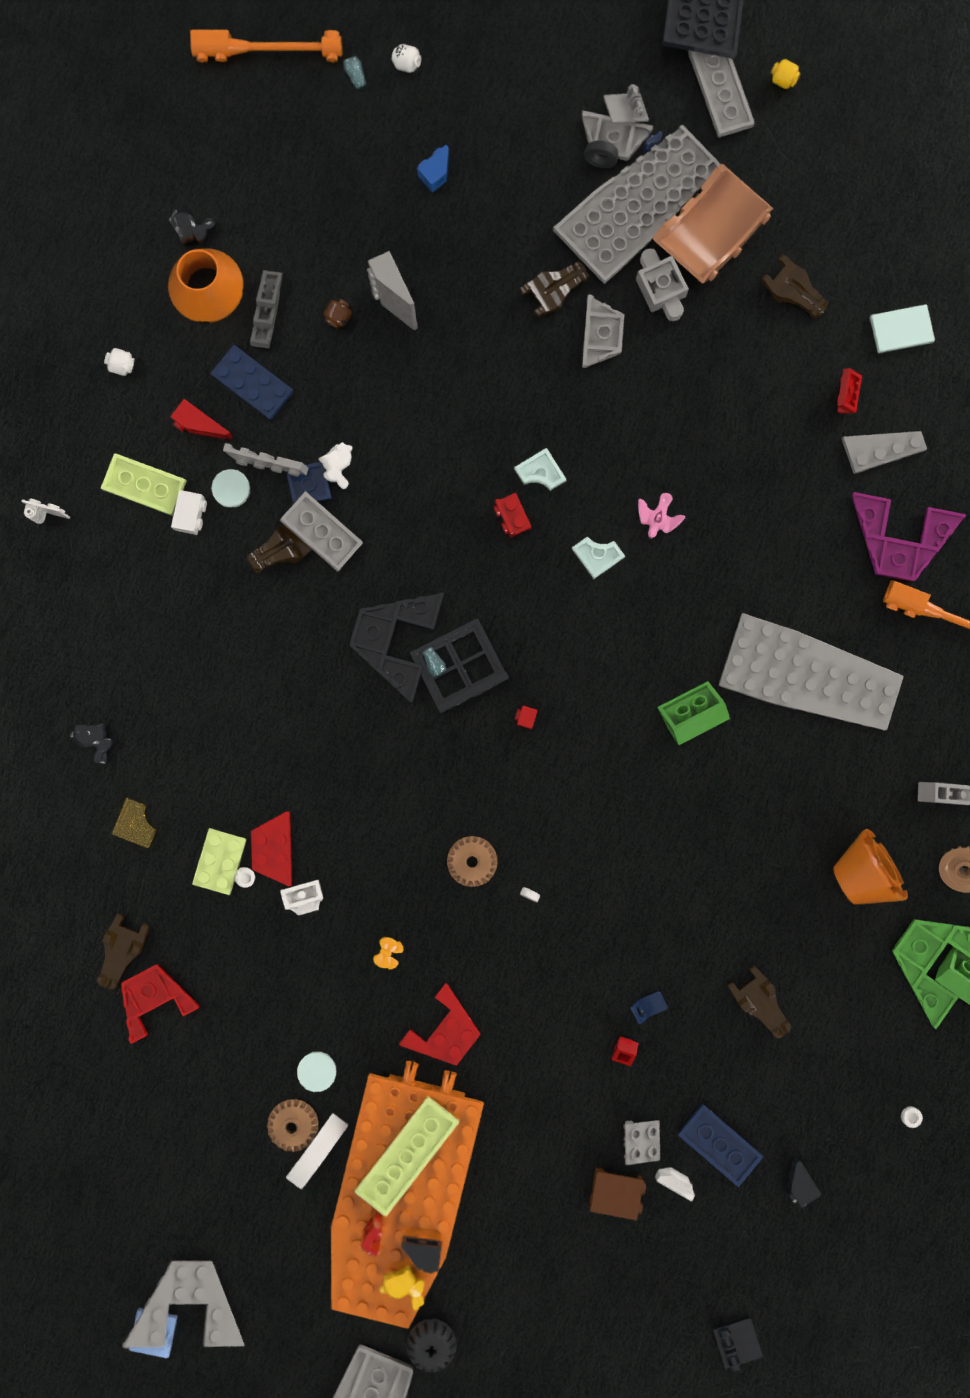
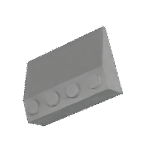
M388 251L369 260L367 272L375 300L379 299L382 306L413 330L418 329L414 302L390 252Z

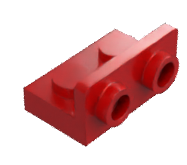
M851 368L843 369L840 393L837 399L838 412L841 414L855 413L857 409L862 375Z
M516 493L501 500H495L496 506H493L497 517L501 516L504 522L501 523L505 534L509 533L510 537H513L531 529V525Z
M377 1211L362 1230L360 1244L366 1254L374 1255L375 1257L378 1256L380 1251V1237L383 1227V1215Z

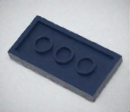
M235 345L231 347L211 372L215 379L270 421L294 392L292 388Z
M704 1104L700 1105L677 1133L738 1187L763 1158L761 1153Z

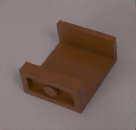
M596 1167L589 1202L590 1212L637 1220L638 1214L641 1215L643 1202H640L641 1194L644 1195L646 1191V1183L643 1177L638 1175L637 1178L606 1173L603 1168Z

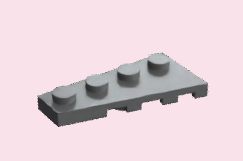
M921 431L842 438L854 474L927 450Z
M225 443L223 451L234 458L237 464L243 466L253 464L258 469L268 467L278 473H282V470L288 471V474L293 476L307 475L308 467L302 462L277 457L274 460L273 456L260 452L258 456L255 452L249 451L246 448L241 447L240 451H238L230 444Z

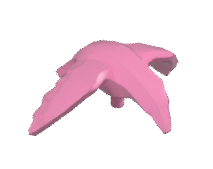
M669 493L661 494L659 504L655 510H650L645 501L639 499L640 520L643 525H650L648 531L649 538H654L659 529L664 533L672 531L685 519L683 515L667 516L668 506L673 499Z

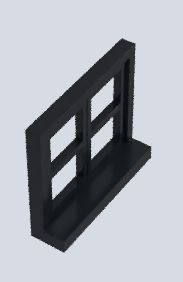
M478 618L410 652L414 662L423 665L421 676L440 714L509 680ZM474 632L483 651L460 661L451 643ZM445 646L455 665L432 676L423 657ZM485 654L495 673L472 684L463 665ZM457 668L466 687L443 699L434 679Z

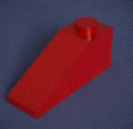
M185 399L170 416L174 421L173 425L180 431L185 429L189 433L229 440L232 438L229 431Z

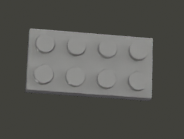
M306 491L280 519L286 527L337 572L363 543Z

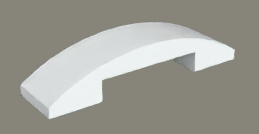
M332 1113L286 1178L302 1189L336 1144L348 1124Z

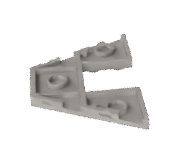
M171 1261L152 1297L149 1298L142 1310L141 1316L135 1322L130 1335L123 1343L124 1348L165 1347L169 1304H207L203 1346H244L212 1261Z

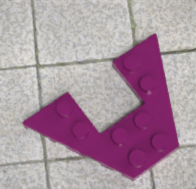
M856 492L852 493V499L875 575L914 582L959 523L966 517V514L928 507L926 508L920 543L885 537L891 499Z

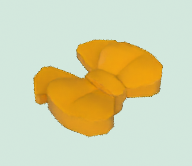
M383 937L379 941L381 946L380 953L373 957V961L379 967L391 970L398 965V961L391 957V953H402L403 946L400 941L396 942L392 938Z

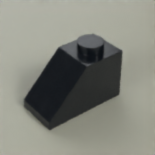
M794 1157L787 1184L791 1191L788 1195L794 1204L798 1202L801 1207H804L821 1196V1193L801 1161Z
M403 1236L401 1248L416 1267L426 1273L439 1272L442 1241Z

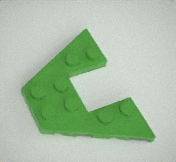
M913 919L892 949V953L931 1025L937 1029L958 997L927 976L926 973L948 943L970 958V927Z

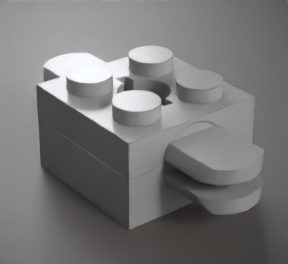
M646 249L641 254L640 263L643 269L638 271L636 281L651 312L663 308L666 317L670 321H676L682 316L684 311L680 299L686 297L689 289L673 256L661 261L654 249Z

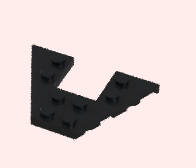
M443 592L386 605H377L371 608H362L359 611L349 646L411 703H413L423 665L387 656L397 620L434 630L444 597Z

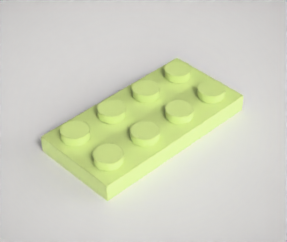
M114 453L101 489L173 516L179 490L183 491L187 481Z

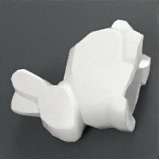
M344 443L334 446L326 455L319 458V461L327 470L324 473V477L331 482H337L342 489H346L348 486V481L342 475V470L350 465L352 458V447Z

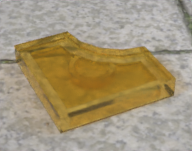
M126 798L112 834L149 848L156 829L151 827L146 821L144 813L146 805Z

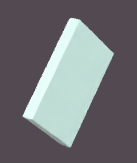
M927 305L875 314L870 317L878 353L933 343L935 341Z

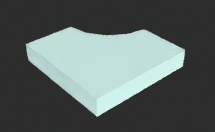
M547 448L514 467L524 485L530 482H539L551 491L566 481L565 476Z
M586 537L572 547V550L593 579L625 558V555L614 541L609 544H598Z

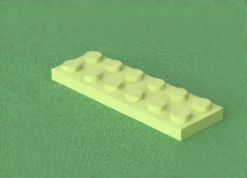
M427 1096L355 1189V1193L386 1217L458 1125L459 1120Z

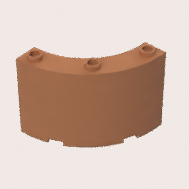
M723 164L716 167L700 189L703 191L695 198L692 197L682 207L678 216L674 215L667 222L663 223L652 238L702 283H705L707 280L712 281L719 273L718 271L731 257L736 258L740 254L743 244L761 223L764 225L770 219L771 215L769 213L773 210L768 203Z

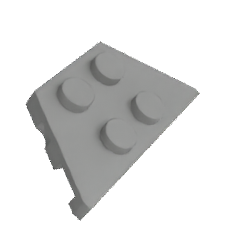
M587 111L582 112V120L588 143L599 140L613 144L618 149V159L628 161L652 132L653 126L637 122L612 124L610 116Z
M588 295L582 368L619 355L622 351L624 314L618 310H613L606 303L599 302L592 295Z

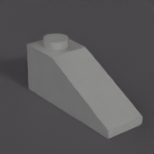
M919 782L918 802L970 805V786Z

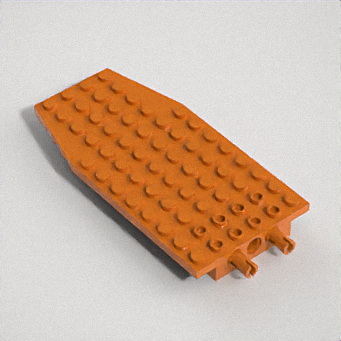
M412 1061L406 1062L403 1077L390 1074L389 1078L369 1073L331 1227L332 1309L404 1328H409L418 1309L414 1310L412 1308L409 1294L400 1299L391 1298L386 1293L381 1294L379 1288L383 1284V1276L410 1265L416 1279L422 1278L424 1280L425 1286L421 1293L424 1300L438 1272L426 1273L423 1270H419L401 1248L403 1236L441 1240L442 1248L439 1269L441 1268L447 1255L484 1105L482 1101L466 1098L464 1092L452 1090L457 1075L454 1072H451L450 1079H448L450 1071H444L441 1087L414 1080L418 1064L414 1062L412 1070H410ZM429 1096L456 1117L459 1123L386 1217L383 1215L379 1254L377 1257L368 1255L360 1246L362 1230L374 1213L379 1211L355 1193V1189L423 1101Z

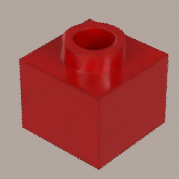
M523 706L522 710L518 709L515 720L518 721L517 725L532 729L538 710Z
M620 1037L614 1047L612 1060L631 1066L636 1057L639 1043Z

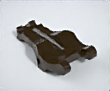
M780 255L777 261L784 268L774 280L768 275H764L761 282L771 292L776 301L796 304L809 312L814 319L820 317L826 310L828 301H825L822 295L812 287L805 269L795 265L787 256Z
M577 261L576 264L570 265L559 272L540 273L532 281L525 284L520 289V292L523 296L529 292L534 295L541 306L534 313L537 317L560 309L570 291L580 283L587 281L588 272Z
M283 525L277 527L267 543L257 548L254 552L249 553L247 561L252 569L258 573L264 568L279 562L295 564L313 549L288 527Z
M117 914L103 938L105 960L101 974L97 979L100 986L108 989L117 987L126 967L142 953L150 927L148 924L143 923L140 931L136 932L121 926L124 915Z
M753 965L749 970L755 978L739 990L733 982H730L727 986L742 1010L760 1019L775 1038H782L791 1030L792 1026L778 1007L774 986Z

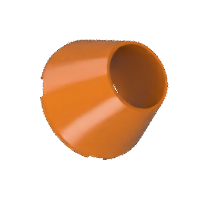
M215 249L191 250L177 261L170 273L168 281L169 295L176 309L188 319L196 322H215L230 315L240 303L243 294V277L235 261L227 254ZM211 268L217 271L215 279L207 287L201 289L188 287L191 275L197 270Z
M865 829L860 833L834 866V873L840 887L848 899L855 905L903 901L907 899V891L902 890L901 884L904 882L896 865L882 843L877 844L873 838L876 836L869 829Z

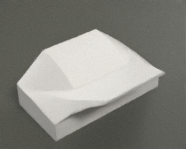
M319 880L280 891L285 909L292 910L297 915L318 910L320 901L323 899Z
M673 1168L658 1170L655 1178L659 1183L690 1201L693 1200L694 1191L687 1176Z

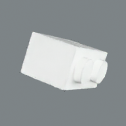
M179 490L171 525L175 531L197 535L198 530H201L203 524L201 516L207 506V501H205L202 494Z

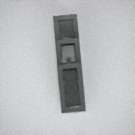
M263 270L256 299L257 307L253 319L254 327L250 340L251 346L270 348L279 302L282 273Z

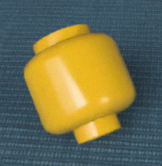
M786 59L782 60L780 64L776 62L771 71V74H773L772 81L784 89H788L790 86L794 87L800 76L798 65Z

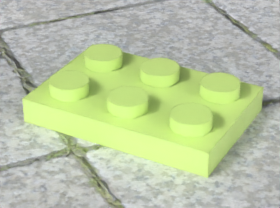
M209 828L192 884L230 895L235 881L234 876L239 868L247 839Z

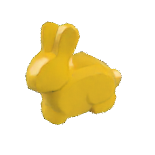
M410 1265L383 1276V1284L379 1288L381 1294L386 1293L391 1298L396 1299L409 1294L414 1310H417L419 1306L424 1304L423 1297L421 1296L425 1286L424 1280L422 1278L416 1279Z

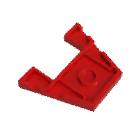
M158 964L121 983L130 1044L148 1035L139 1016L171 999L175 1000L182 1016L200 1008Z
M445 983L435 998L450 1009L449 1013L427 1041L410 1029L399 1045L457 1066L480 1036V1032L452 992L450 986Z

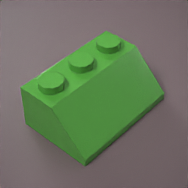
M708 681L658 707L663 720L678 745L730 719L725 702Z
M952 947L939 966L935 981L970 1005V958L955 947Z

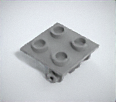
M634 84L629 86L627 94L604 95L612 124L649 120L639 88Z
M659 1120L639 1123L625 1121L623 1128L625 1129L624 1158L626 1159V1165L660 1160Z

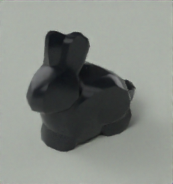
M177 209L172 211V216L169 219L184 246L195 239L198 243H202L207 237V231L215 225L212 218H207L201 224H197L192 215L186 212H179Z
M106 724L76 725L74 731L70 732L69 738L75 740L84 748H95V763L107 762L106 752L111 749L113 739L107 737L105 731Z

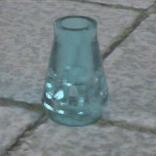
M356 56L345 60L343 63L345 66L344 70L356 88L364 86L366 81L361 61Z
M432 647L422 652L429 673H432L433 677L447 670L445 667L446 663Z

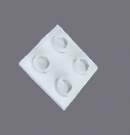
M29 499V501L22 500L26 504L24 515L37 524L44 522L46 513L70 519L64 510L59 509V506L53 504L46 506L34 499Z

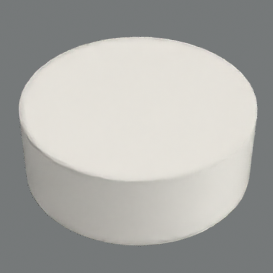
M242 867L236 871L234 879L239 886L246 888L254 883L255 874L251 869Z
M522 888L521 896L538 902L540 898L538 893L527 888Z
M906 1107L901 1113V1119L908 1127L915 1128L921 1124L922 1114L915 1107Z

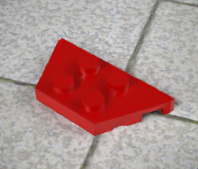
M285 812L251 831L252 870L287 886H292L290 812Z

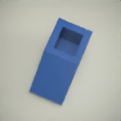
M447 145L436 149L432 157L428 160H423L417 168L418 177L432 193L447 181L449 148Z

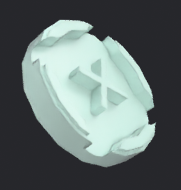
M224 470L213 480L212 493L217 502L224 507H238L248 499L250 484L245 475L238 470Z
M311 1052L299 1063L297 1069L298 1079L307 1090L313 1092L323 1091L334 1082L336 1065L328 1054Z

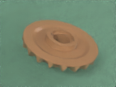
M476 836L462 838L451 847L448 853V870L451 876L462 885L470 887L483 885L492 878L496 871V852L492 845L483 838ZM468 857H476L478 864L475 867L468 866Z
M960 846L957 849L952 848L941 858L939 873L946 885L956 891L970 893L969 846L967 848Z
M296 1099L283 1101L272 1110L268 1118V1135L278 1148L292 1152L301 1151L308 1147L317 1135V1115L306 1102ZM290 1122L295 1123L297 1130L291 1131L287 1124Z

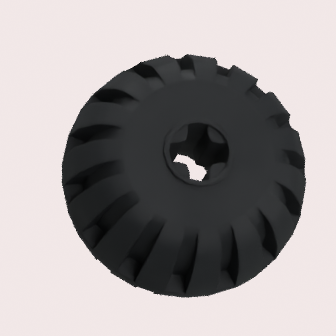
M427 1319L419 1322L411 1330L407 1339L409 1358L417 1368L425 1372H437L444 1369L452 1361L456 1352V1338L451 1328L438 1319Z

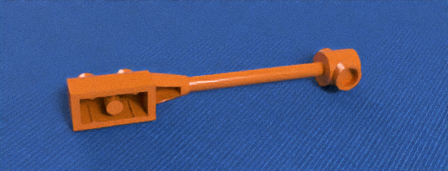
M191 30L192 55L197 57V61L200 62L208 61V57H215L216 61L225 62L227 61L226 57L249 51L322 50V55L326 56L327 61L330 62L338 61V56H342V39L339 36V32L334 30L325 31L324 36H322V42H248L231 39L228 30Z
M890 581L883 602L887 603V608L895 611L898 608L905 610V615L913 618L916 615L942 618L970 629L969 620L943 611L942 608L928 602L930 594L896 581Z

